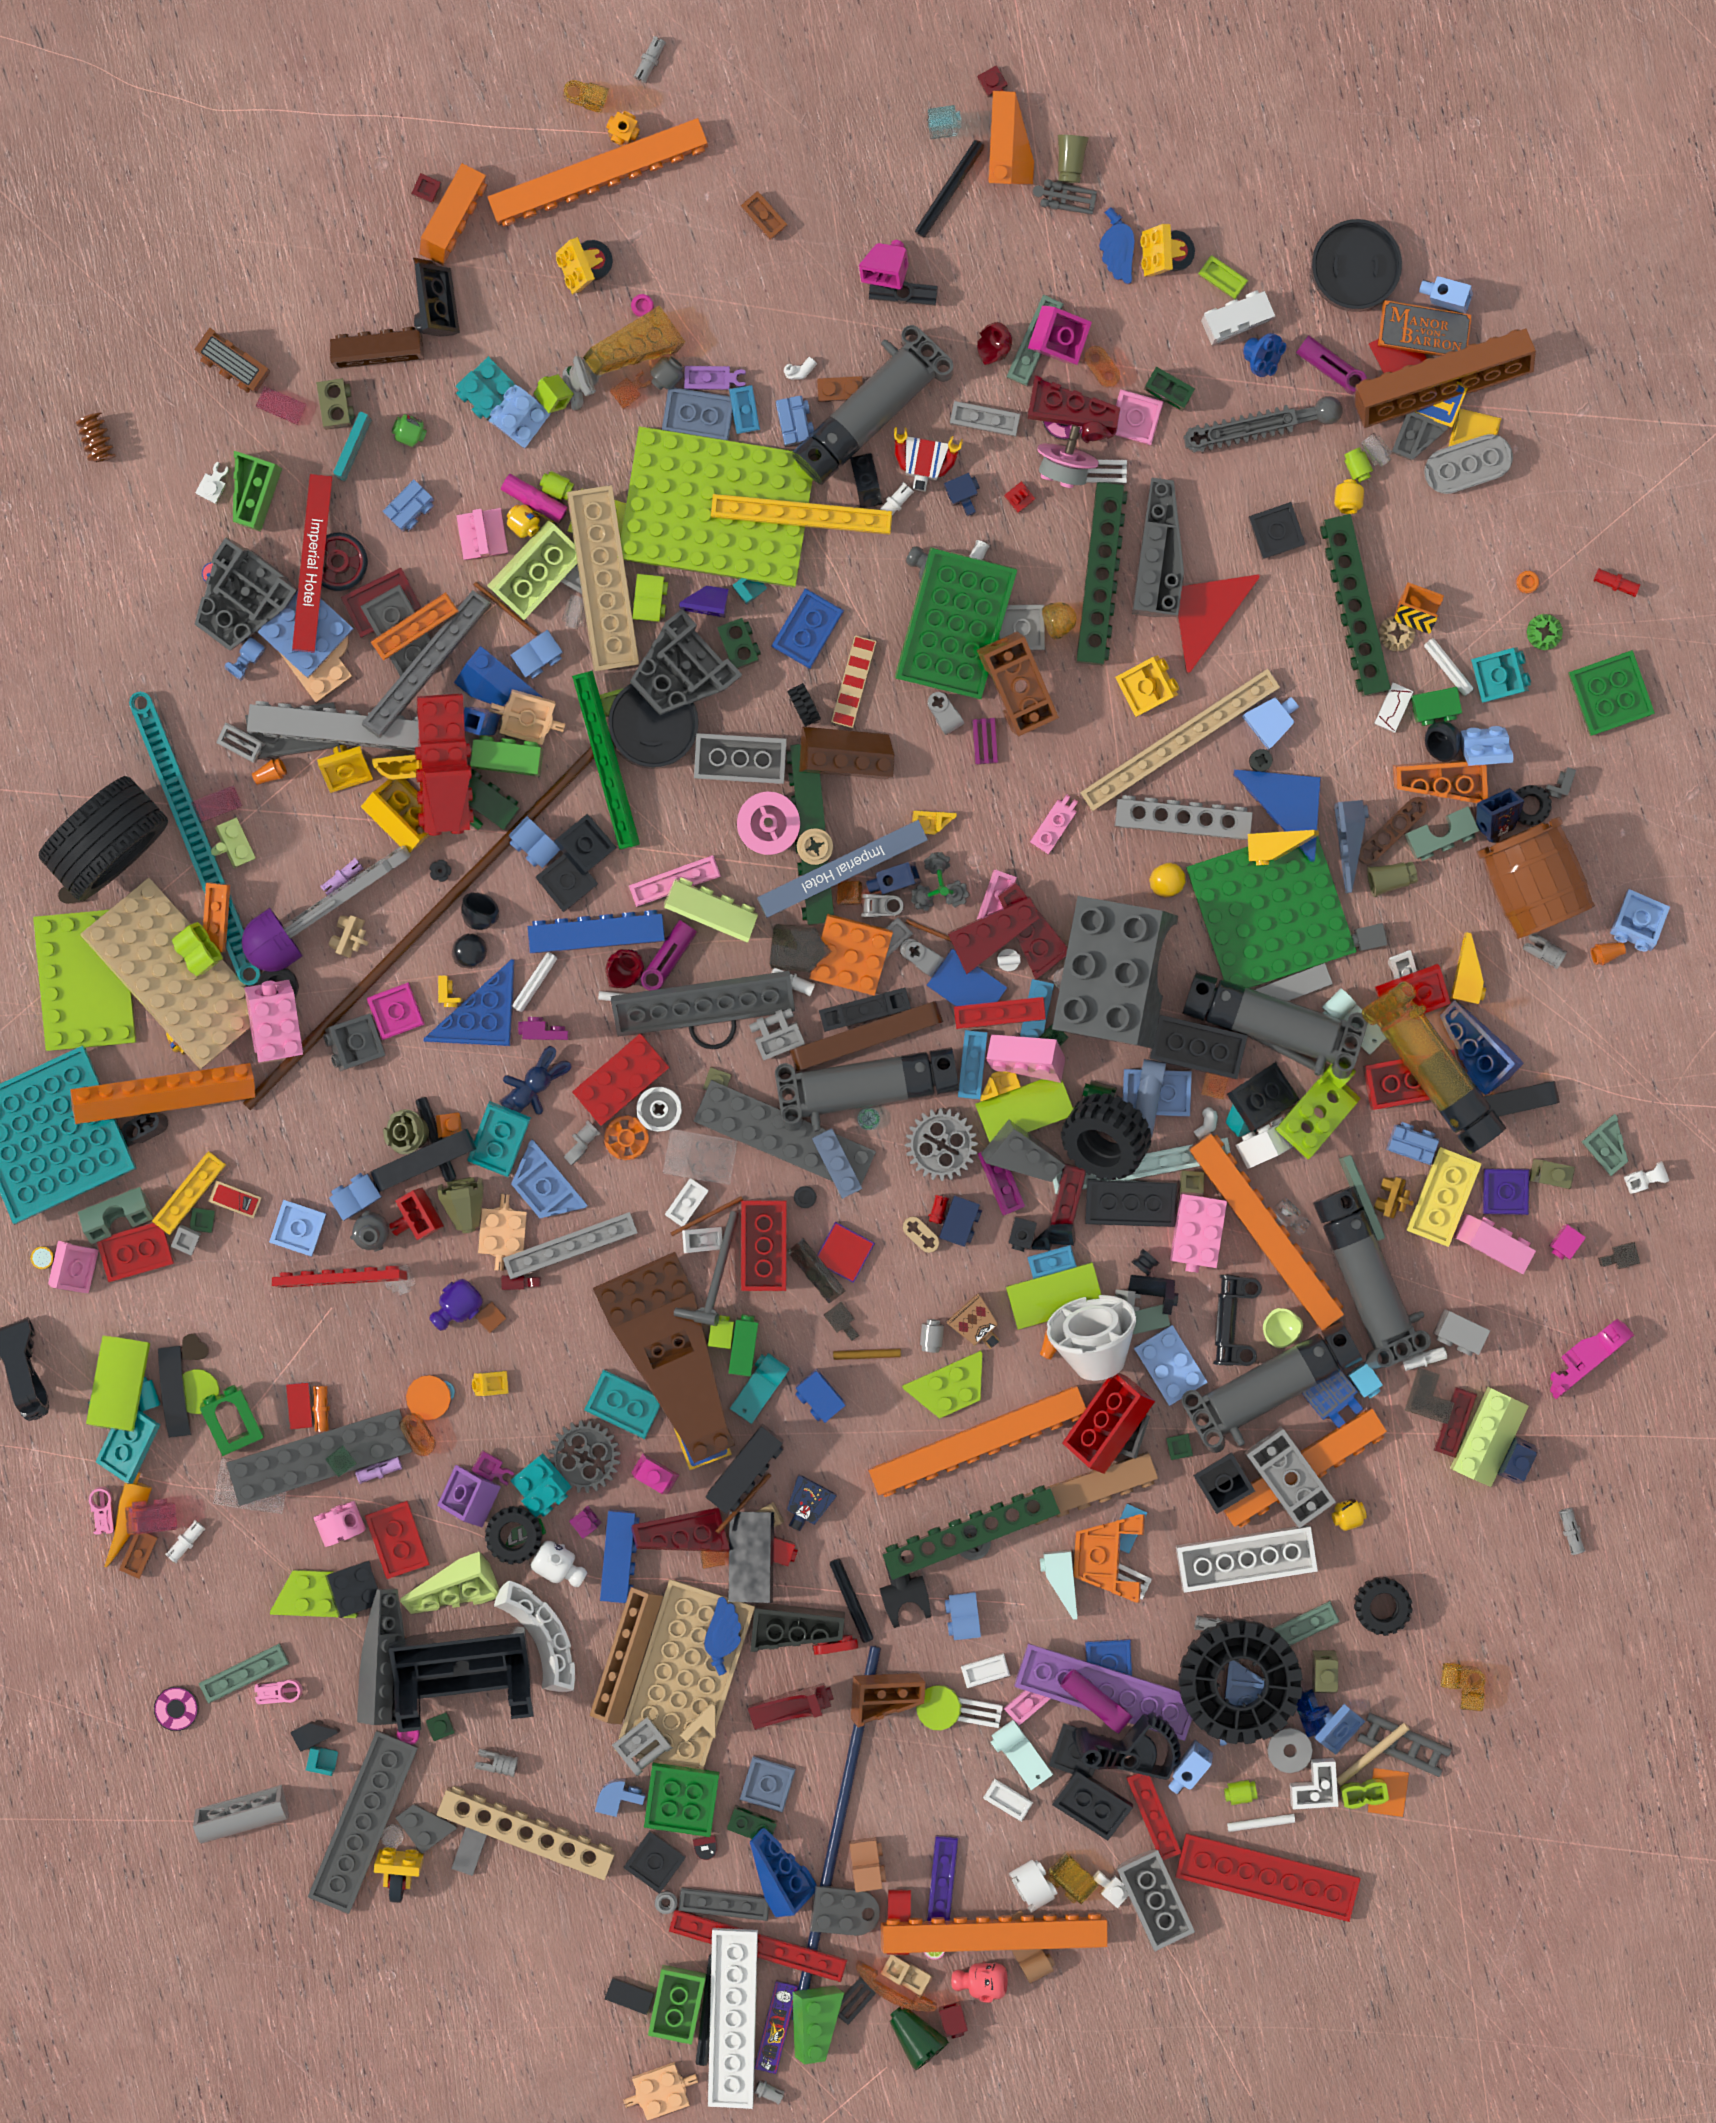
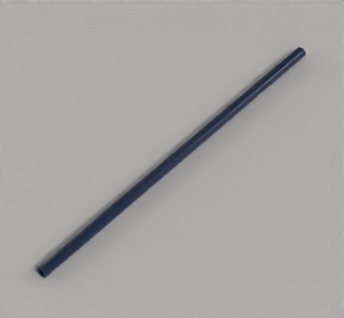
M870 1646L864 1675H876L881 1647ZM855 1723L853 1725L820 1886L831 1887L865 1724L859 1728ZM810 1931L807 1948L818 1951L821 1932ZM801 1972L798 1991L810 1988L811 1973Z

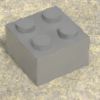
M1444 1309L1433 1334L1438 1336L1437 1341L1450 1347L1454 1343L1458 1345L1456 1350L1472 1357L1473 1353L1480 1354L1490 1330Z

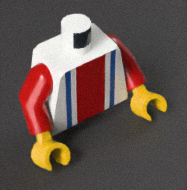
M895 427V456L902 470L906 471L907 476L914 477L913 490L925 492L928 480L937 481L938 477L945 476L954 466L958 450L962 447L963 439H961L958 445L952 441L954 436H951L948 444L907 437L906 427L905 433L900 435L897 433V427Z

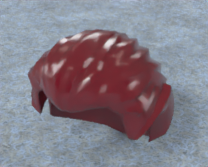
M991 323L979 332L981 338L977 341V350L984 365L1005 359L1012 347V336L1009 329L1003 323Z
M619 949L608 958L605 972L609 987L628 988L636 984L644 972L641 954L632 949Z

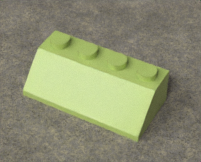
M548 520L487 586L525 620L577 564L575 544Z
M686 878L674 879L664 902V908L748 943L758 917V913L754 912V907L745 903L739 906L733 903V898L723 894L720 898L713 895L714 891L707 887L701 886L700 889L692 886L693 882Z
M1487 1387L1450 1468L1491 1487L1529 1406Z

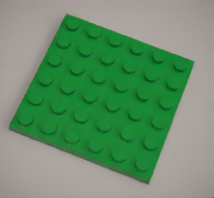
M1318 836L1316 837L1314 862H1310L1305 853L1300 848H1296L1277 860L1269 861V865L1256 866V861H1249L1247 846L1186 867L1223 980L1251 988L1357 952Z

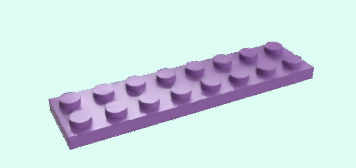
M1030 1643L1027 1644L1014 1684L1016 1688L1089 1710L1060 1687L1065 1676L1072 1669H1075L1133 1716L1128 1723L1135 1725L1143 1714L1148 1715L1153 1711L1156 1716L1160 1715L1163 1717V1720L1169 1722L1178 1739L1185 1741L1192 1718L1186 1711L1179 1693L1180 1691ZM1149 1728V1730L1158 1732L1157 1730H1155V1729H1153V1728Z

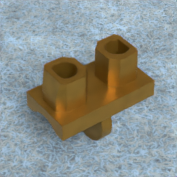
M1384 1177L1381 1189L1390 1191L1388 1200L1378 1197L1374 1208L1384 1213V1216L1394 1219L1397 1209L1404 1212L1407 1204L1413 1206L1414 1201L1408 1200L1411 1191L1404 1189L1407 1180L1395 1177V1179Z

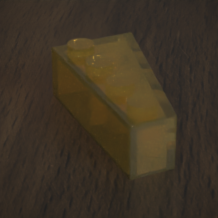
M659 305L592 346L583 358L597 376L621 369L623 366L641 363V361L659 358L668 353H676L685 344V340Z

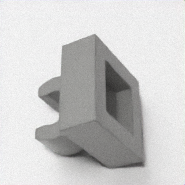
M180 1225L171 1247L192 1255L201 1233Z
M1116 1289L1115 1297L1127 1301L1134 1311L1140 1310V1307L1134 1305L1135 1298H1141V1295L1135 1294V1291Z

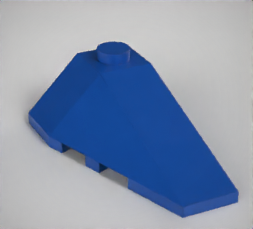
M481 646L468 660L454 681L457 686L471 697L489 704L494 703L505 706L512 689L542 697Z
M1454 1000L1440 1015L1450 1039L1453 1040L1459 1052L1458 1056L1468 1071L1469 1079L1484 1095H1488L1510 1079L1524 1064L1504 1042L1457 1000Z

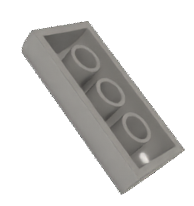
M696 733L694 778L784 784L787 739Z
M279 1785L195 1809L193 1828L199 1843H206L287 1820L289 1812L283 1787Z
M1157 1849L1136 1855L1116 1868L1154 1951L1195 1932Z

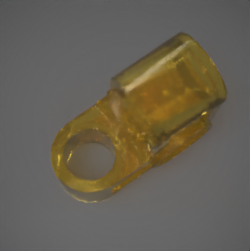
M571 80L565 84L563 95L569 103L601 113L609 88L591 82L587 84ZM572 86L577 87L580 94L572 97L567 92L568 88Z
M1443 1663L1440 1686L1449 1689H1462L1461 1707L1459 1709L1482 1712L1485 1676L1482 1671L1474 1666ZM1473 1673H1477L1480 1676L1476 1683L1468 1681L1469 1676Z

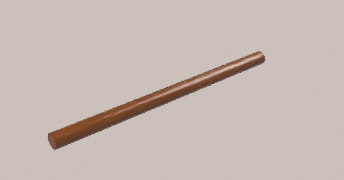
M478 582L473 584L534 636L538 634L537 631Z
M909 919L905 922L951 942L950 937Z
M742 1196L670 1232L671 1236L743 1200Z
M768 1473L740 1503L737 1509L716 1530L718 1534L767 1482L771 1474Z

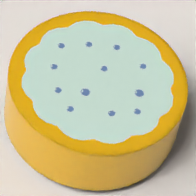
M42 1246L33 1250L31 1262L36 1268L46 1269L53 1264L54 1253L50 1248Z

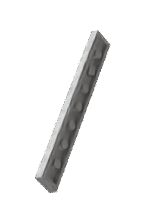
M472 590L457 608L459 612L446 621L365 718L362 726L381 738L488 610L491 603Z

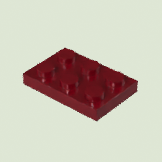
M402 568L341 597L361 638L375 631L360 606L400 584L415 612L421 608Z

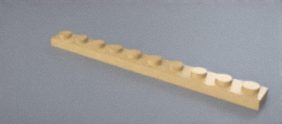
M1266 669L1080 792L1091 811H1094L1279 689L1280 686L1270 671Z

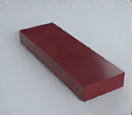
M1065 1163L1049 1226L1055 1224H1074L1086 1176L1083 1168L1079 1169L1075 1165Z
M1455 1387L1434 1451L1456 1458L1477 1394Z

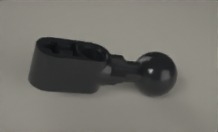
M154 1112L141 1114L126 1122L120 1130L127 1147L136 1143H144L163 1133L168 1127V1119L165 1115ZM137 1127L138 1133H137V1135L134 1137V1136H133V1131H134V1129Z

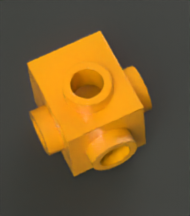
M626 111L623 114L617 112L615 117L611 116L606 126L609 129L608 135L611 137L610 140L621 146L631 143L632 140L635 141L640 132L638 121L635 120L636 117ZM620 123L627 125L625 130H620L618 127Z

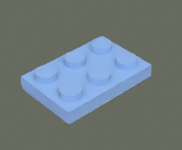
M1173 1325L1134 1347L1169 1406L1180 1400L1186 1391L1196 1390L1208 1383Z

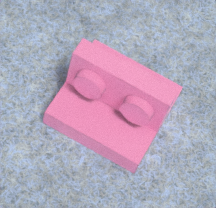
M501 508L486 511L476 509L473 510V513L456 515L464 561L508 554Z
M58 1241L48 1282L50 1287L89 1294L99 1250Z

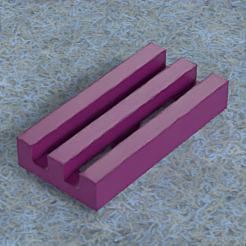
M995 718L972 719L975 765L998 763ZM986 723L991 724L993 759H989ZM977 724H982L984 759L981 760L979 756Z

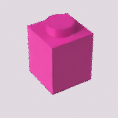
M1564 1224L1549 1246L1554 1249L1552 1253L1561 1260L1564 1258L1571 1259L1586 1237L1568 1224Z

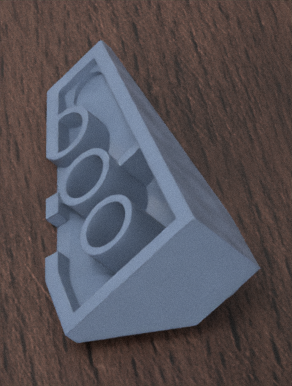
M1363 800L1334 804L1345 894L1351 893L1353 890L1366 823L1365 818L1369 817L1367 804L1363 805Z

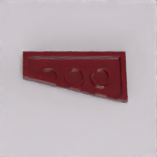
M1035 375L1028 419L1066 425L1073 424L1080 427L1087 422L1096 421L1105 425L1109 431L1117 432L1120 407L1094 397L1091 399L1083 396L1081 392L1076 390L1070 391L1062 388L1060 384L1055 382L1049 383L1042 380V377Z
M1016 881L998 894L1003 908L1028 897ZM1037 908L1036 910L1040 918L1016 936L1035 979L1066 957L1068 949L1067 945Z
M1029 896L950 931L948 935L966 974H968L1040 917Z
M719 1508L634 1524L631 1527L636 1549L729 1552L730 1550L725 1530L723 1529L719 1534L716 1532L723 1523Z

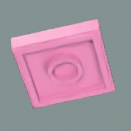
M1120 389L1116 406L1120 407V416L1115 436L1151 446L1163 401Z

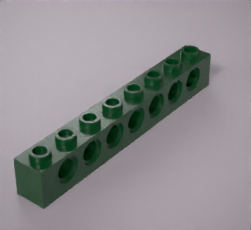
M1097 482L1076 663L1103 666L1104 661L1109 660L1110 647H1106L1107 638L1111 639L1112 625H1108L1109 616H1114L1115 603L1111 602V597L1117 591V580L1113 579L1114 571H1119L1120 558H1116L1117 549H1121L1123 537L1119 536V527H1124L1125 514L1121 513L1122 504L1126 505L1128 491H1124V485ZM1106 502H1113L1116 506V511L1113 513L1106 512L1104 504ZM1104 524H1110L1114 532L1111 535H1104L1101 527ZM1102 546L1108 547L1111 550V555L1107 558L1101 557L1099 555V548ZM1098 569L1107 570L1109 576L1106 580L1097 578L1096 571ZM1096 591L1105 593L1106 600L1099 603L1095 601L1093 595ZM1094 613L1101 614L1104 619L1103 623L1095 625L1091 621V616ZM1093 635L1098 636L1101 640V645L1092 647L1088 642L1089 637Z
M1351 514L1325 519L1322 522L1323 526H1320L1322 539H1326L1328 548H1325L1327 561L1332 562L1333 570H1330L1332 583H1336L1338 591L1335 592L1337 605H1341L1343 613L1340 614L1342 626L1346 627L1348 635L1345 636L1347 648L1352 649L1353 657L1350 658L1352 670H1356L1358 679L1355 680L1357 692H1361L1362 697L1389 691L1391 690ZM1335 535H1342L1345 538L1343 546H1337L1334 543L1333 538ZM1345 556L1350 560L1348 568H1342L1339 565L1338 560L1340 557ZM1350 578L1355 582L1353 590H1348L1344 587L1345 579ZM1351 600L1359 602L1360 610L1358 612H1353L1349 609V602ZM1356 622L1364 624L1365 632L1363 634H1358L1354 631V624ZM1361 644H1366L1370 647L1369 655L1363 656L1360 654L1359 646ZM1365 666H1372L1375 669L1374 677L1369 678L1365 676Z
M1045 1485L1038 1486L1032 1489V1494L1024 1496L1021 1493L1011 1497L1012 1502L1003 1504L1001 1501L991 1505V1510L982 1513V1510L975 1511L969 1514V1519L961 1521V1518L948 1522L949 1527L940 1529L938 1526L928 1530V1535L920 1538L919 1535H915L906 1539V1544L899 1546L898 1543L885 1547L886 1552H883L882 1556L892 1580L1060 1514L1051 1488H1045ZM1031 1500L1038 1501L1040 1504L1039 1510L1030 1512L1027 1509L1028 1502ZM1013 1508L1019 1512L1016 1520H1009L1006 1517V1512L1009 1509ZM988 1517H995L998 1520V1525L995 1528L990 1529L986 1527L985 1520ZM968 1525L975 1526L977 1529L976 1535L973 1537L966 1536L964 1534L965 1527ZM950 1533L956 1537V1542L953 1545H946L943 1542V1537L946 1534ZM925 1542H932L935 1545V1550L932 1553L927 1554L922 1550V1545ZM905 1550L912 1551L914 1554L913 1560L910 1562L902 1560V1552Z

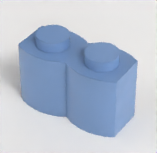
M546 630L512 653L511 657L526 678L531 676L534 679L543 672L542 667L548 663L550 666H553L562 659L560 655L564 652L549 630Z
M528 816L508 835L512 839L510 844L518 852L523 849L528 854L526 859L534 867L539 865L543 868L560 851L554 841Z
M360 1173L350 1179L352 1184L344 1188L341 1185L331 1191L333 1195L329 1199L343 1221L382 1198V1195L368 1174L363 1176Z
M976 1592L949 1594V1600H945L946 1613H951L952 1622H947L949 1636L953 1635L954 1640L981 1637Z

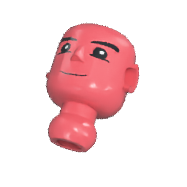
M983 1961V1963H975L971 1965L969 1972L962 1970L953 1971L951 1979L952 1989L955 1991L969 1989V1993L973 1998L990 2003L1006 1995L1008 1983L1007 1970L1004 1965L996 1962L986 1963Z

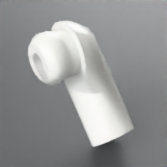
M808 357L802 366L787 364L784 367L785 376L791 380H803L817 363Z
M1211 1107L1203 1110L1204 1123L1194 1131L1199 1140L1216 1129L1218 1115Z

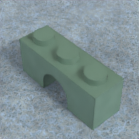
M1467 806L1445 816L1449 829L1444 837L1434 836L1430 832L1428 825L1404 834L1414 858L1421 857L1423 861L1434 856L1433 851L1439 848L1444 852L1455 847L1453 842L1462 839L1464 843L1475 838L1474 833L1478 832L1479 829L1469 807Z
M141 1187L131 1189L121 1195L109 1198L78 1212L83 1233L90 1244L111 1237L110 1226L117 1218L126 1217L132 1227L153 1219L148 1198Z

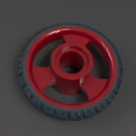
M340 532L328 534L325 550L328 552L326 557L328 570L323 573L322 586L333 591L348 590L357 585L366 573L368 565L366 551L363 545L349 534ZM337 540L350 543L357 550L358 554L354 557H349L344 551L336 548ZM337 556H342L344 564L339 568L334 567L333 559ZM350 567L357 569V573L350 580L343 583L335 582L337 574L347 572Z

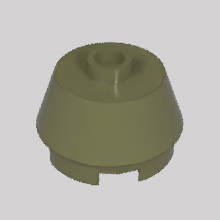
M404 1109L389 1116L390 1120L388 1121L387 1128L383 1129V1135L386 1144L391 1146L394 1151L400 1154H410L426 1143L429 1136L428 1125L414 1111Z

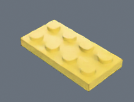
M1439 1147L1406 1230L1449 1247L1482 1163Z

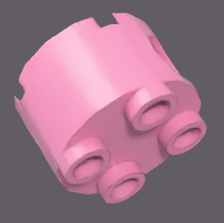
M355 1501L331 1508V1511L327 1513L324 1512L313 1517L325 1547L337 1544L341 1540H347L366 1530Z

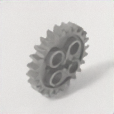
M939 1108L936 1115L931 1109L929 1117L922 1113V1121L915 1119L917 1127H909L913 1131V1135H906L908 1139H911V1143L905 1144L906 1147L911 1148V1151L906 1153V1155H913L914 1158L910 1161V1164L917 1162L916 1171L923 1168L924 1177L931 1173L932 1180L935 1179L936 1175H939L941 1181H943L944 1175L947 1174L950 1180H952L953 1172L961 1176L959 1169L962 1167L968 1170L965 1163L974 1162L969 1156L970 1154H977L976 1151L971 1149L972 1146L978 1145L977 1142L971 1141V1138L975 1137L976 1133H969L973 1126H965L967 1118L960 1121L958 1119L959 1112L953 1117L951 1116V1109L946 1114H943L942 1108ZM934 1123H940L943 1126V1132L939 1136L933 1135L930 1131ZM958 1133L963 1137V1142L960 1146L955 1147L950 1143V1138L953 1134ZM928 1134L939 1141L942 1138L946 1139L945 1144L957 1150L959 1155H955L944 1148L940 1151L937 1150V1145L924 1138L923 1135ZM927 1142L932 1145L933 1150L929 1155H922L919 1148L922 1143ZM944 1153H948L952 1157V1163L948 1166H942L939 1162L940 1156Z

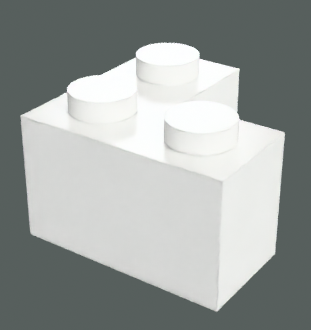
M1282 1117L1271 1121V1127L1267 1124L1257 1130L1258 1134L1252 1131L1242 1136L1243 1141L1236 1144L1247 1169L1272 1159L1294 1147L1275 1130L1283 1120Z
M1333 1758L1311 1759L1312 1782L1290 1783L1292 1808L1338 1807L1335 1760Z

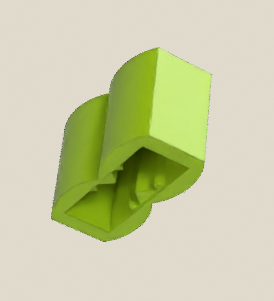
M637 574L633 620L660 622L661 618H665L666 604H662L663 595L667 596L668 582H664L665 577Z
M198 922L188 925L172 939L175 951L184 957L187 969L195 976L205 974L223 959L219 949L210 941L208 933Z
M1369 1779L1362 1784L1350 1782L1339 1787L1342 1804L1346 1808H1360L1365 1804L1379 1805L1389 1800L1387 1784L1382 1779Z

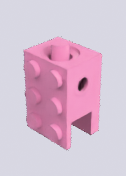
M265 981L262 985L245 987L254 1052L257 1053L258 1062L303 1055L295 996L290 981Z
M1180 1194L1170 1254L1171 1261L1186 1263L1185 1271L1199 1273L1200 1266L1217 1268L1227 1201Z

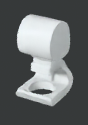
M1662 1161L1657 1162L1656 1167L1652 1171L1644 1173L1640 1170L1624 1176L1630 1194L1648 1189V1185L1651 1182L1659 1181L1666 1183L1670 1181Z

